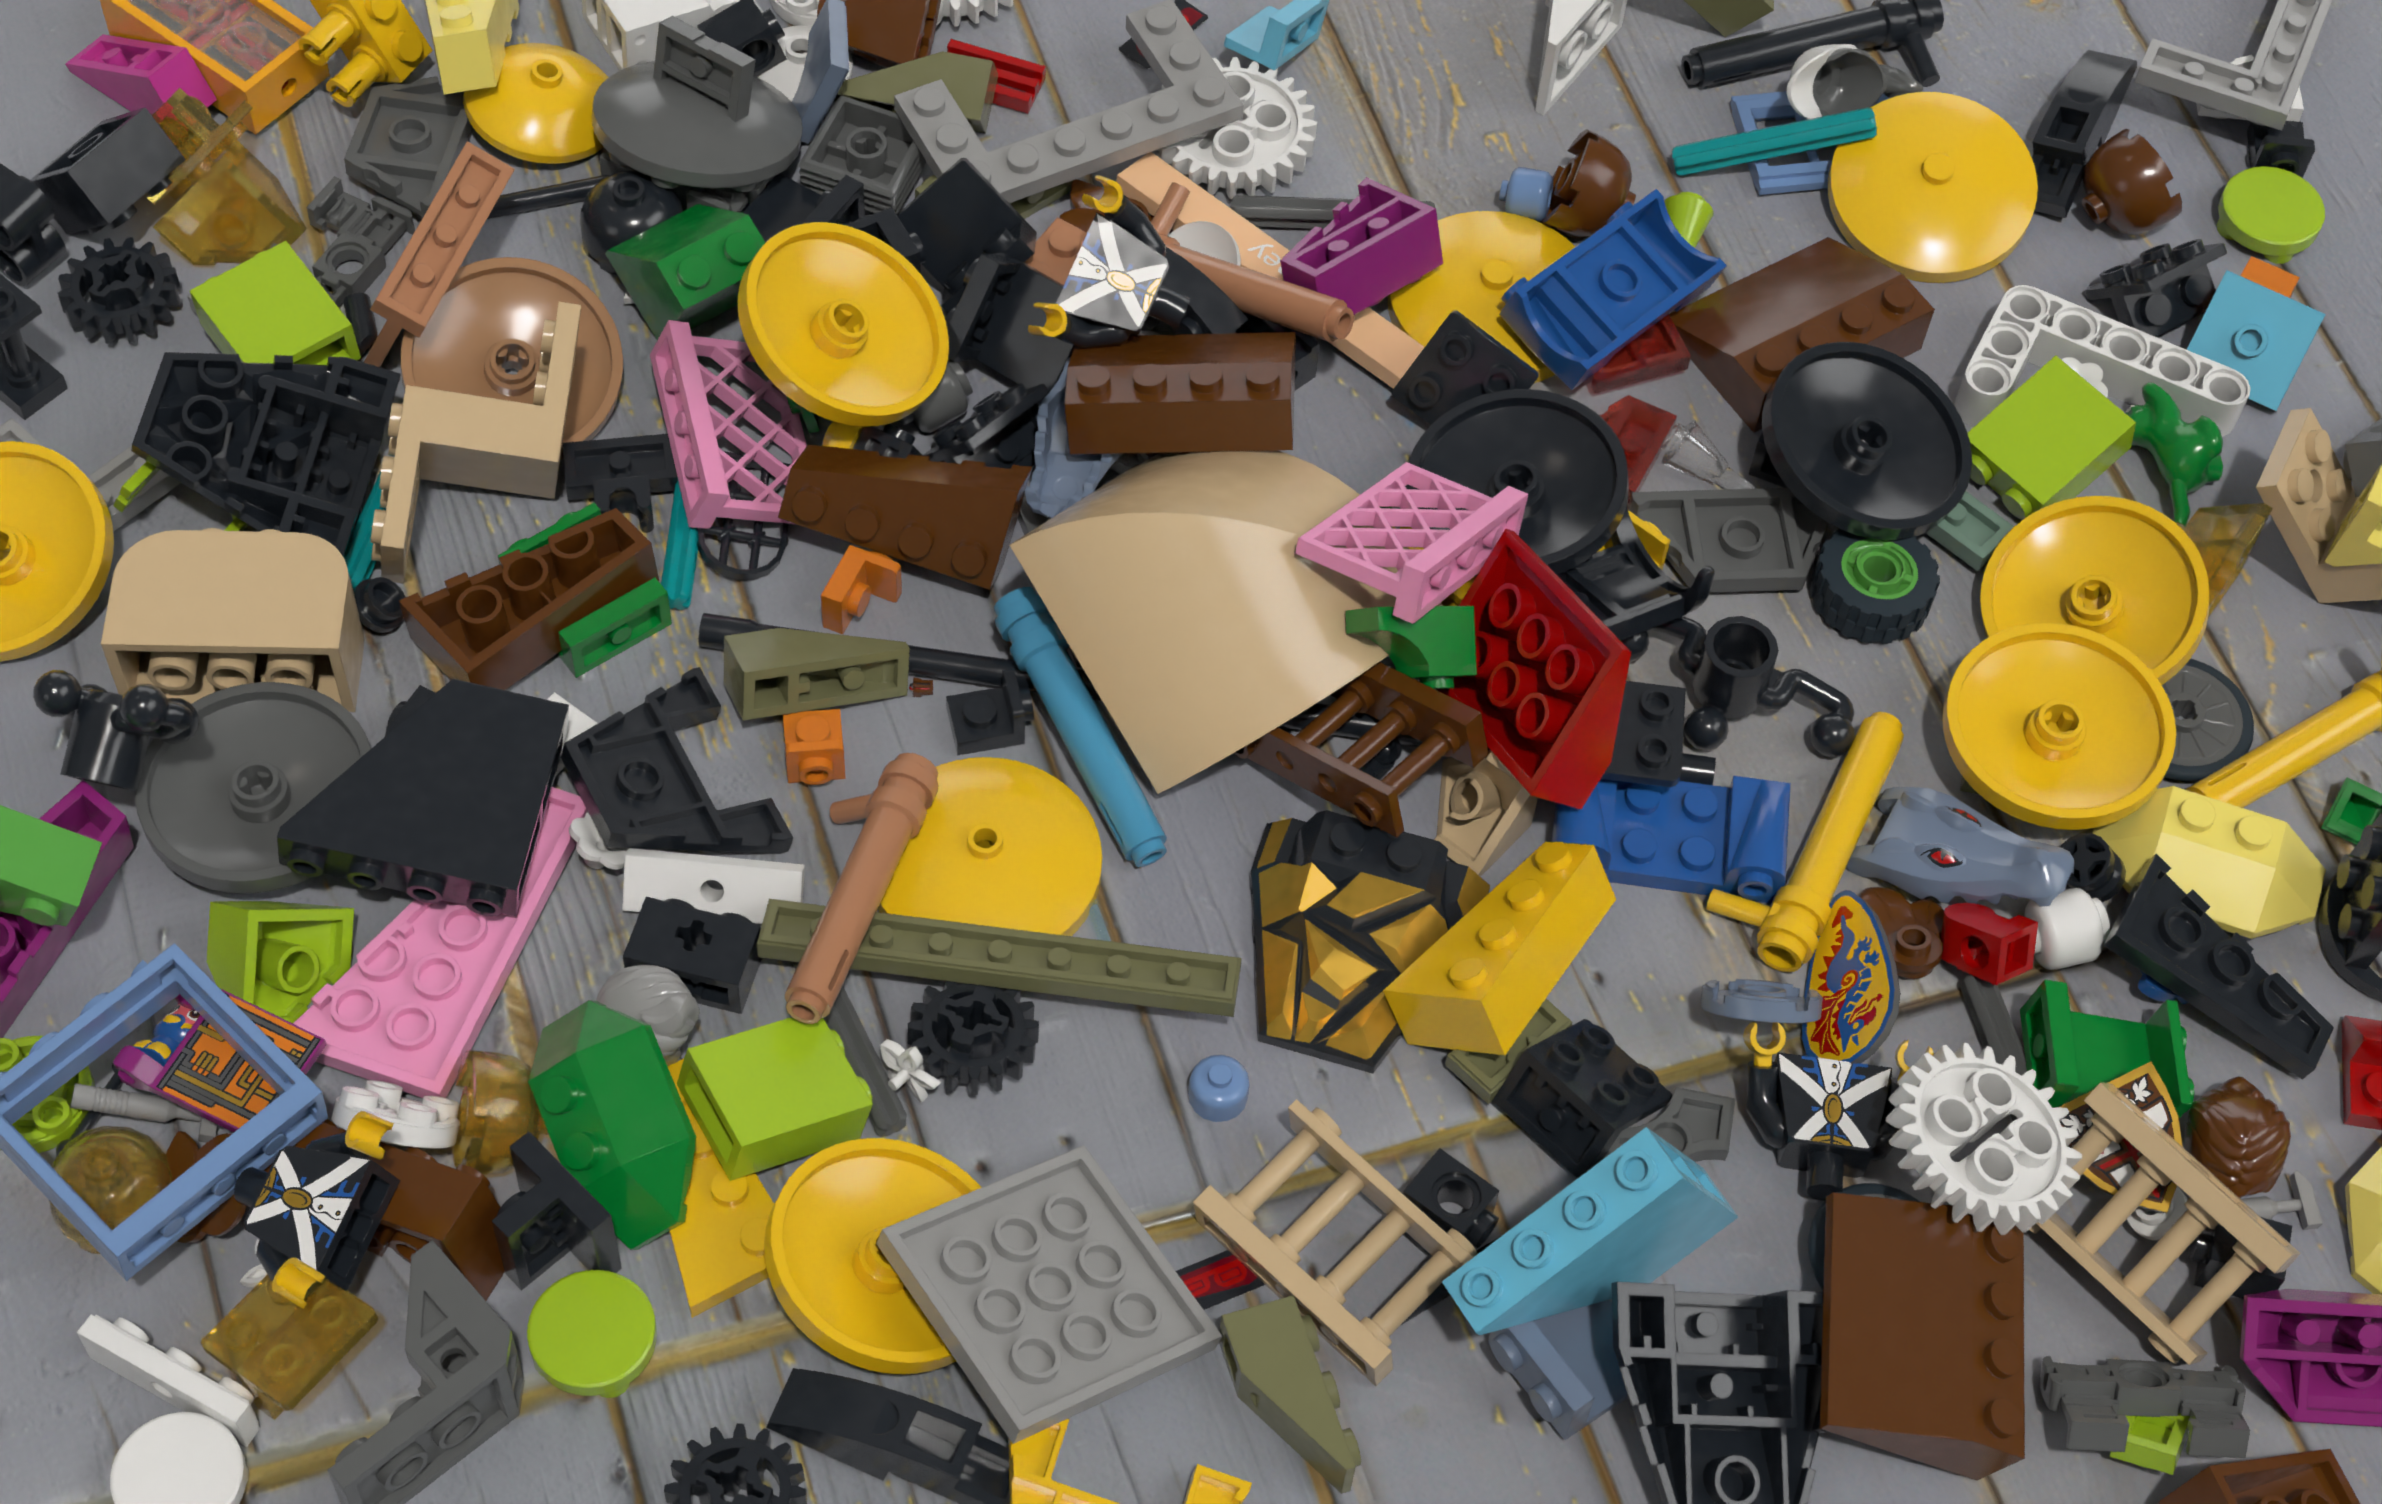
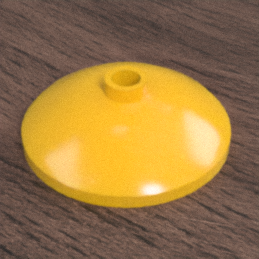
M521 43L504 47L506 55L497 86L464 91V109L472 127L490 145L510 156L536 163L560 164L587 158L604 147L593 130L592 107L597 89L609 77L596 64L572 50L545 43Z

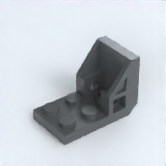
M433 1240L411 1255L405 1352L409 1363L421 1376V1386L418 1387L420 1396L413 1397L401 1404L392 1414L389 1423L370 1438H359L347 1445L339 1453L335 1464L328 1469V1473L341 1504H405L520 1415L525 1380L512 1331Z

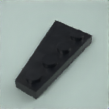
M2155 854L2145 863L2104 946L2303 1080L2315 1070L2334 1027L2279 973L2269 975L2255 962L2254 956L2251 953L2254 949L2237 932L2230 937L2205 912L2211 906L2193 889L2186 894L2166 874L2171 867L2159 855Z

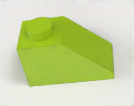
M273 901L210 902L206 962L215 984L219 988L294 1023L308 1010L307 1006L312 1002L311 998L327 983L334 985L351 968L354 908Z

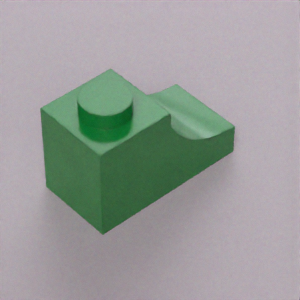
M1435 606L1413 624L1394 616V607H1371L1345 611L1346 634L1359 635L1372 640L1389 655L1397 671L1413 679H1419V682L1433 689L1454 688V677L1477 675L1474 606Z

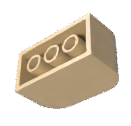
M207 528L203 530L159 532L138 541L123 554L115 567L112 577L101 646L118 694L124 695L131 687L138 684H151L160 688L167 699L182 698L192 704L209 694L229 687L257 682H279L316 690L329 696L349 712H355L364 651V632L346 562L340 551L330 542L312 534L282 532L274 529L252 532Z

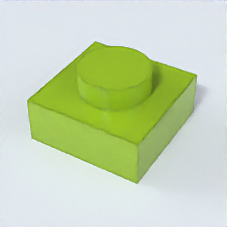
M2178 1413V1416L2160 1417L2125 1415L2129 1422L2125 1452L2110 1451V1457L2133 1463L2143 1468H2150L2173 1475L2188 1436L2189 1429L2187 1425L2190 1416H2183L2181 1413Z

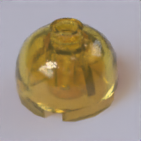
M467 1050L465 1052L456 1081V1086L464 1087L457 1115V1119L460 1122L456 1143L452 1146L455 1167L460 1164L467 1165L483 1175L505 1173L514 1169L509 1149L513 1143L527 1132H530L537 1140L539 1135H549L528 1083L532 1069L528 1064L514 1056L492 1051Z
M102 1126L84 1131L68 1142L51 1164V1167L112 1230L173 1182L166 1154L150 1136L131 1127ZM48 1199L52 1217L63 1235L77 1242L81 1249L92 1254H100Z

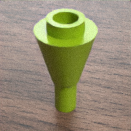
M1680 192L1677 195L1666 198L1664 200L1665 206L1675 228L1695 248L1712 219L1714 211L1702 196L1693 192Z

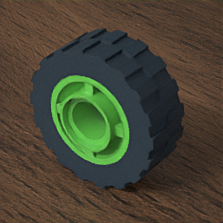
M1839 528L1833 532L1831 539H1827L1822 546L1811 578L1810 594L1815 600L1814 607L1818 614L1821 613L1825 617V622L1829 626L1837 628L1841 631L1842 635L1849 638L1852 636L1861 639V642L1870 644L1872 642L1888 644L1896 639L1904 640L1910 637L1911 632L1914 630L1917 632L1922 627L1925 618L1927 619L1940 584V576L1937 575L1939 568L1937 561L1930 555L1931 550L1925 544L1922 545L1916 539V536L1899 540H1879L1855 535Z

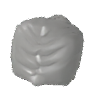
M638 965L620 969L609 977L596 998L597 1002L606 1005L608 1008L651 1025L667 1066L680 1060V1047L686 1042L688 1034L692 1031L700 1014L696 999L691 995L679 976L669 969L655 965Z

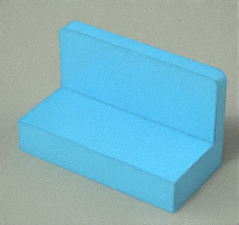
M1293 0L1280 10L1267 6L1227 34L1224 46L1270 69L1276 70L1319 38L1329 0Z

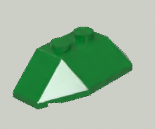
M588 1000L542 1029L528 1083L560 1163L611 1214L615 1236L630 1250H638L685 1222L687 1205L684 1204L691 1180L696 1135L651 1025L608 1008L600 1002Z

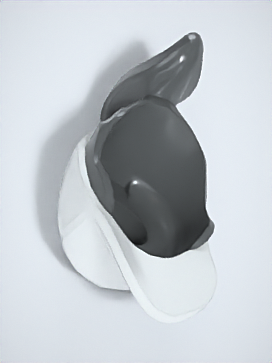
M1831 44L1811 48L1796 60L1790 74L1786 94L1796 113L1806 119H1812L1867 107L1871 108L1882 95L1892 98L1907 93L1922 92L1923 86L1902 70L1889 65L1878 64L1866 51L1857 49L1854 45Z

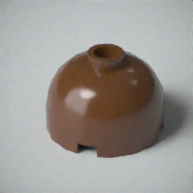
M1586 129L1578 135L1567 150L1576 155L1575 158L1570 159L1565 168L1558 166L1553 175V193L1547 216L1541 221V223L1555 231L1574 238L1590 237L1607 225L1608 219L1627 202L1634 204L1636 194L1629 191L1632 182V171L1627 158L1615 144Z
M2124 129L2103 143L2091 155L2084 167L2083 187L2086 197L2082 199V204L2088 216L2096 224L2104 222L2112 230L2128 235L2147 234L2176 218L2182 212V199L2180 193L2170 197L2165 184L2172 180L2173 176L2158 152L2139 134L2129 139L2130 129Z

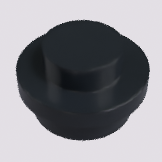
M384 577L363 580L353 589L360 622L376 632L387 633L394 630L402 622L403 614L398 600L406 597L395 582Z

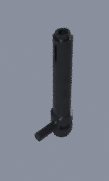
M1875 0L1870 7L1695 47L1690 50L1689 54L1682 57V73L1687 84H1696L1697 87L1702 88L1794 66L1796 60L1805 51L1818 46L1851 44L1857 49L1863 50L1875 46L1889 49L1904 45L1921 85L1928 87L1937 83L1940 80V75L1924 40L1931 38L1933 33L1942 29L1944 23L1942 4L1940 0Z

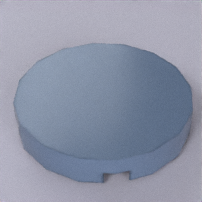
M1736 979V981H1729L1728 990H1719L1720 981L1710 980L1702 985L1701 1007L1703 1010L1716 1015L1773 1023L1814 1022L1821 1018L1823 997L1813 989L1807 990L1806 998L1799 997L1800 988L1793 987V984Z

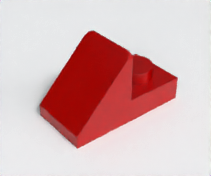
M2345 1015L2342 1019L2344 1125L2382 1130V1021Z

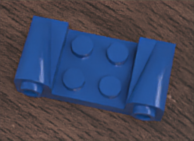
M1657 189L1634 205L1631 202L1625 203L1608 219L1607 225L1528 281L1525 277L1518 280L1501 297L1505 306L1499 315L1522 342L1571 391L1607 365L1615 353L1673 310L1679 311L1711 287L1727 266L1720 258L1700 252L1681 236L1669 217L1663 195Z
M1733 776L1730 788L1679 781L1673 787H1663L1600 779L1582 809L1555 802L1551 842L1594 845L1607 878L1611 883L1710 896L1713 889H1717L1755 902L1771 904L1776 892L1786 882L1791 783Z

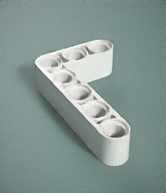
M2018 285L2010 288L2004 294L1966 368L1954 406L1962 421L1968 426L1974 427L2013 393L2028 362L2043 367L2056 355L2060 359L2073 357L2081 364L2091 362L2100 366L2103 370L2102 383L2108 388V395L2130 405L2145 404L2142 396V387L2146 383L2152 382L2170 395L2180 410L2181 419L2184 422L2192 423L2203 415L2216 423L2223 437L2230 434L2235 428L2249 398L2251 388L2245 376L2235 369L2038 288Z

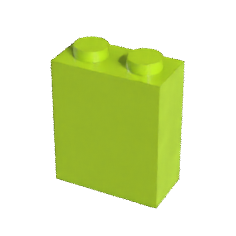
M287 241L262 251L238 266L218 276L211 277L203 284L189 290L201 326L222 354H239L242 363H273L274 355L293 356V364L327 365L328 357L361 359L352 324Z
M2055 355L1967 433L1972 452L1970 478L1980 485L1987 484L2001 496L2002 502L2009 512L2023 520L2048 505L2075 498L2131 448L2136 422Z
M790 1017L688 1048L677 1080V1086L730 1181L820 1152L835 1144L860 1139L873 1106L872 1095L867 1082L862 1077L856 1076L845 1057L844 1045L839 1034L835 1030L829 1029L824 1018H821L817 1023L807 1024Z

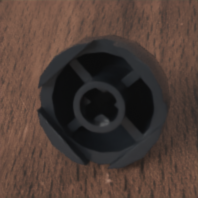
M636 170L616 172L602 178L587 194L581 208L580 226L585 253L588 257L591 254L593 258L598 260L601 269L609 274L618 275L607 258L606 251L683 212L680 199L672 188L656 186L652 183L650 176Z

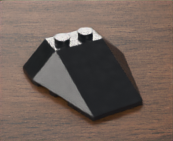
M1611 1283L1613 1349L1662 1504H1808L1816 1470L1811 1469V1464L1819 1433L1826 1432V1430L1820 1429L1824 1292L1785 1290L1766 1295L1675 1291V1284Z

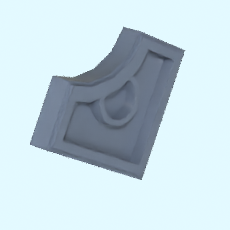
M826 0L809 32L804 70L792 100L802 120L801 141L808 144L810 140H813L849 72L847 11L845 2L841 0Z

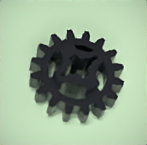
M127 237L122 246L115 247L113 241L107 238L104 239V249L96 251L87 245L83 248L86 255L83 261L73 258L67 261L71 274L59 275L58 280L62 290L57 292L70 326L72 328L81 326L84 336L88 339L94 337L98 332H102L106 344H112L117 334H124L129 343L135 342V331L143 329L150 335L155 334L153 322L156 319L169 322L172 319L169 307L180 305L177 289L181 287L176 268L172 267L169 255L166 252L157 255L154 243L147 242L138 249L135 246L133 237ZM150 278L154 280V285L152 289L149 287L148 280ZM86 292H89L91 298L89 302L85 300Z
M944 981V990L941 992L936 988L927 986L924 989V1003L913 1002L911 1006V1022L908 1023L907 1042L912 1047L916 1046L923 1056L926 1073L936 1079L941 1075L946 1077V1091L953 1092L961 1082L968 1083L971 1095H978L980 1083L988 1082L997 1092L1002 1090L1003 1075L1006 1074L1013 1079L1019 1080L1023 1076V1063H1033L1035 1060L1036 1043H1038L1039 1021L1034 1020L1033 1002L1020 1003L1021 990L1015 989L1003 991L999 987L967 983L958 984L951 981Z
M737 1423L733 1438L724 1439L717 1427L711 1428V1444L706 1447L691 1439L687 1443L691 1461L688 1463L682 1460H673L670 1465L672 1476L678 1482L664 1485L666 1503L692 1504L693 1495L699 1497L701 1504H807L806 1489L798 1486L805 1481L802 1464H789L792 1459L791 1446L785 1442L771 1449L770 1430L765 1428L757 1434L754 1440L748 1439L745 1426L742 1423ZM766 1469L774 1476L779 1485V1497L773 1494V1488L763 1484ZM740 1489L746 1490L748 1496L738 1494ZM724 1495L734 1497L733 1501H725Z

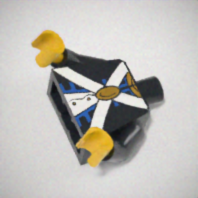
M1096 175L1095 179L1100 181L1104 187L1102 198L1097 200L1092 196L1083 194L1082 201L1085 205L1104 212V215L1096 212L1056 304L1034 303L1033 307L1041 308L1045 312V325L1043 327L1028 325V331L1032 335L1054 337L1083 349L1122 345L1129 336L1138 337L1148 315L1178 328L1191 298L1161 285L1171 262L1165 258L1166 245L1146 214L1123 195L1122 188L1118 182L1101 175Z
M1751 1022L1744 1029L1743 1034L1744 1043L1748 1049L1754 1052V1060L1748 1062L1747 1113L1765 1143L1775 1147L1777 1163L1786 1169L1807 1171L1806 1194L1813 1199L1825 1201L1826 1196L1831 1193L1843 1192V1176L1852 1178L1864 1176L1870 1161L1884 1159L1894 1146L1889 1144V1140L1899 1129L1887 1123L1886 1117L1896 1108L1889 1101V1097L1899 1087L1897 1081L1910 1068L1904 1061V1052L1908 1047L1909 1040H1904L1900 1043L1895 1051L1896 1064L1901 1070L1898 1078L1891 1079V1067L1861 1063L1852 1064L1846 1061L1780 1053L1779 1051L1785 1045L1786 1034L1784 1028L1778 1022L1772 1024L1773 1037L1770 1044L1766 1047H1761L1756 1039L1757 1023ZM1928 1046L1925 1053L1928 1052L1933 1056V1050ZM1777 1053L1775 1061L1773 1062L1772 1055Z
M360 1111L352 1118L346 1132L313 1140L306 1148L286 1146L279 1150L269 1172L249 1167L238 1177L234 1188V1196L238 1203L251 1207L244 1220V1229L260 1239L256 1256L272 1281V1290L297 1307L305 1308L307 1302L304 1301L305 1294L316 1281L322 1283L323 1280H326L338 1289L347 1292L400 1182L397 1177L368 1158L370 1156L379 1160L383 1158L385 1150L379 1147L380 1140L387 1130H392L394 1123L368 1112Z

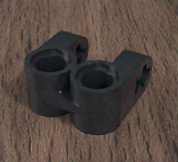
M0 163V271L12 282L25 286L66 252V246L60 234L49 222L54 218L55 213L46 195L31 180L17 175Z

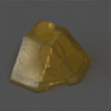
M238 140L153 226L161 236L193 265L243 263L256 254L270 249L274 243L280 244L287 241L291 246L307 229L278 178Z
M2253 503L2198 508L2186 526L2176 522L2193 541L2205 564L2210 597L2208 619L2241 574L2273 510L2267 504Z

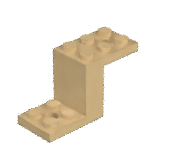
M559 302L556 321L545 319L533 404L406 385L403 404L392 403L388 426V436H390L388 455L390 456L383 457L379 489L382 490L380 508H386V510L375 509L371 532V543H373L371 560L381 562V577L396 583L404 584L421 479L555 499L577 348L581 305Z
M2312 409L2290 410L2256 489L2318 603L2382 600V564L2334 567L2324 562L2342 520L2358 497H2355L2351 480L2347 478L2331 447L2328 433L2321 428Z

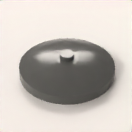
M257 682L237 685L214 692L192 703L199 717V726L195 735L181 744H169L161 739L153 738L147 749L138 791H135L137 815L153 851L164 864L184 879L208 889L222 892H268L286 888L311 878L295 873L286 865L279 864L277 835L280 827L371 749L366 733L359 722L347 709L329 696L304 686L289 683Z

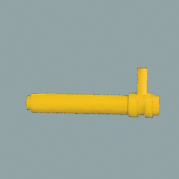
M2382 656L2381 670L2354 684L2351 693L2198 781L2186 790L2244 808L2374 731L2382 732Z
M1875 712L1861 722L1787 885L1781 887L1776 892L1770 906L1717 889H1713L1710 893L1706 908L1708 911L1760 927L1757 933V942L1759 944L1757 954L1766 965L1782 972L1798 971L1802 964L1807 963L1812 958L1818 945L1817 936L1823 933L1831 916L1829 904L1903 743L1902 724L1895 716L1886 712Z

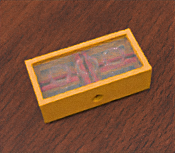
M100 0L109 35L186 47L217 98L211 105L255 135L330 76L327 63L319 66L304 56V53L312 47L311 45L305 50H300L299 40L307 35L313 27L273 0Z

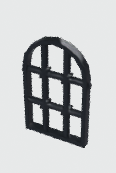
M724 451L736 462L744 456ZM752 460L746 467L761 469L760 481L768 486L770 473ZM783 463V464H785L787 467H789V466L791 465V464H788V463ZM732 479L729 482L728 489L731 499L753 501L756 498L752 494L740 492L741 488L737 487L738 483ZM724 518L723 528L711 526L710 529L697 528L698 551L705 563L718 574L735 580H755L770 574L779 565L785 547L789 542L787 537L789 524L782 523L779 539L765 536L766 532L762 531L764 521H755L753 533L735 530V525L732 526L733 519ZM704 533L717 535L718 540H721L719 560L711 554L706 546ZM730 538L749 541L748 546H751L748 569H736L727 565ZM760 545L779 547L776 557L767 565L758 568Z

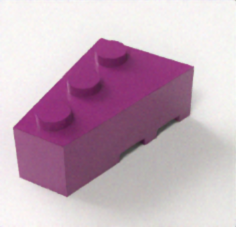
M1367 177L1358 185L1359 195L1349 205L1347 202H1340L1332 210L1334 219L1324 229L1315 226L1280 260L1284 281L1344 300L1354 315L1367 307L1379 304L1386 296L1407 284L1419 281L1423 275L1443 264L1436 208Z

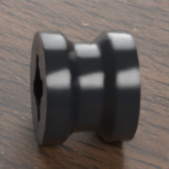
M2080 833L2068 838L2060 846L2069 851L2074 859V873H2071L2066 884L2069 888H2081L2091 898H2098L2101 902L2111 899L2121 890L2126 876L2124 863L2102 837L2092 833ZM2100 864L2101 868L2091 877V871L2096 865Z

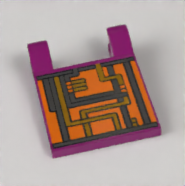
M221 989L306 1075L327 1045L325 1039ZM180 994L175 997L178 1004L196 1011ZM201 1015L164 1067L141 1050L130 1045L123 1047L113 1061L116 1069H119L118 1076L123 1083L136 1089L153 1092L232 1132L238 1130L280 1096Z

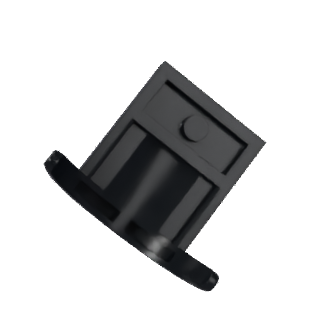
M1626 506L1622 520L1611 536L1612 547L1596 552L1574 568L1557 574L1619 640H1623L1698 609L1710 594L1715 571L1711 566L1702 568L1691 587L1683 586L1672 580L1657 566L1646 551L1635 531Z
M2382 813L2372 825H2367L2364 828L2360 841L2349 855L2345 854L2341 858L2338 870L2326 885L2322 894L2318 918L2323 949L2332 966L2351 985L2379 1001H2382V978L2369 966L2382 951Z

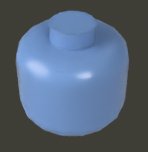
M1525 167L1516 168L1512 172L1510 180H1503L1500 188L1499 200L1506 201V213L1517 214L1541 222L1547 216L1553 193V177L1549 172Z
M1211 1055L1200 1060L1193 1068L1189 1079L1188 1096L1193 1110L1202 1118L1213 1122L1228 1121L1237 1117L1244 1110L1248 1100L1250 1086L1248 1073L1240 1062L1229 1056Z

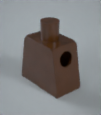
M819 0L817 17L826 0ZM841 0L845 2L847 11L848 53L886 68L930 55L941 0Z

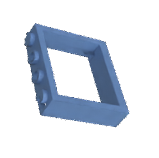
M175 943L148 964L142 960L135 967L130 978L110 993H101L92 998L84 1006L78 1018L61 1031L51 1032L40 1038L33 1045L26 1058L9 1071L0 1072V1149L126 1281L234 1195L236 1181L246 1168L266 1169L274 1162L279 1150L286 1146L293 1147L328 1118L322 1091ZM180 994L280 1096L112 1230L12 1124Z

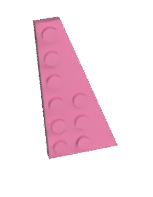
M552 787L516 916L503 913L498 916H485L471 911L466 905L444 900L438 903H426L414 899L356 955L357 963L333 986L327 983L311 998L313 1005L293 1023L325 1039L327 1045L315 1062L368 1080L384 1081L399 1085L403 1088V1092L420 1098L424 1096L446 1098L577 844L569 834V827L574 819L584 818L588 811L581 796Z

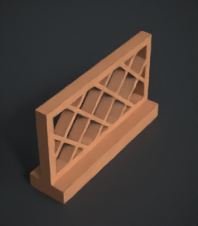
M466 142L370 309L387 319L364 363L380 367L402 328L420 338L515 170L513 167L472 143Z

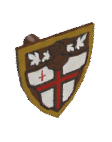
M2152 1062L2108 1082L2120 1090L2183 1147L2178 1114L2168 1090ZM2092 1091L2060 1106L2069 1110V1113L2060 1121L2061 1126L2074 1129L2079 1134L2068 1145L2070 1148L2093 1126L2090 1118L2096 1111L2084 1102ZM2125 1138L2119 1144L2112 1141L2082 1175L2100 1190L2114 1196L2139 1169L2140 1165L2137 1163V1160L2143 1154ZM2172 1180L2166 1186L2159 1184L2138 1207L2167 1214L2177 1185Z

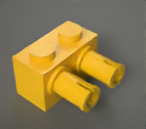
M310 0L322 20L298 42L300 50H305L309 45L312 46L304 53V56L319 66L325 65L329 58L341 48L349 62L333 78L327 81L326 89L328 92H332L336 87H339L331 97L344 107H352L357 99L374 82L402 83L433 51L401 0Z

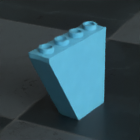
M1645 1127L1444 1279L1442 1283L1476 1334L1484 1335L1612 1299L1611 1283L1614 1282L1651 1283L1736 1220L1738 1215L1704 1168Z

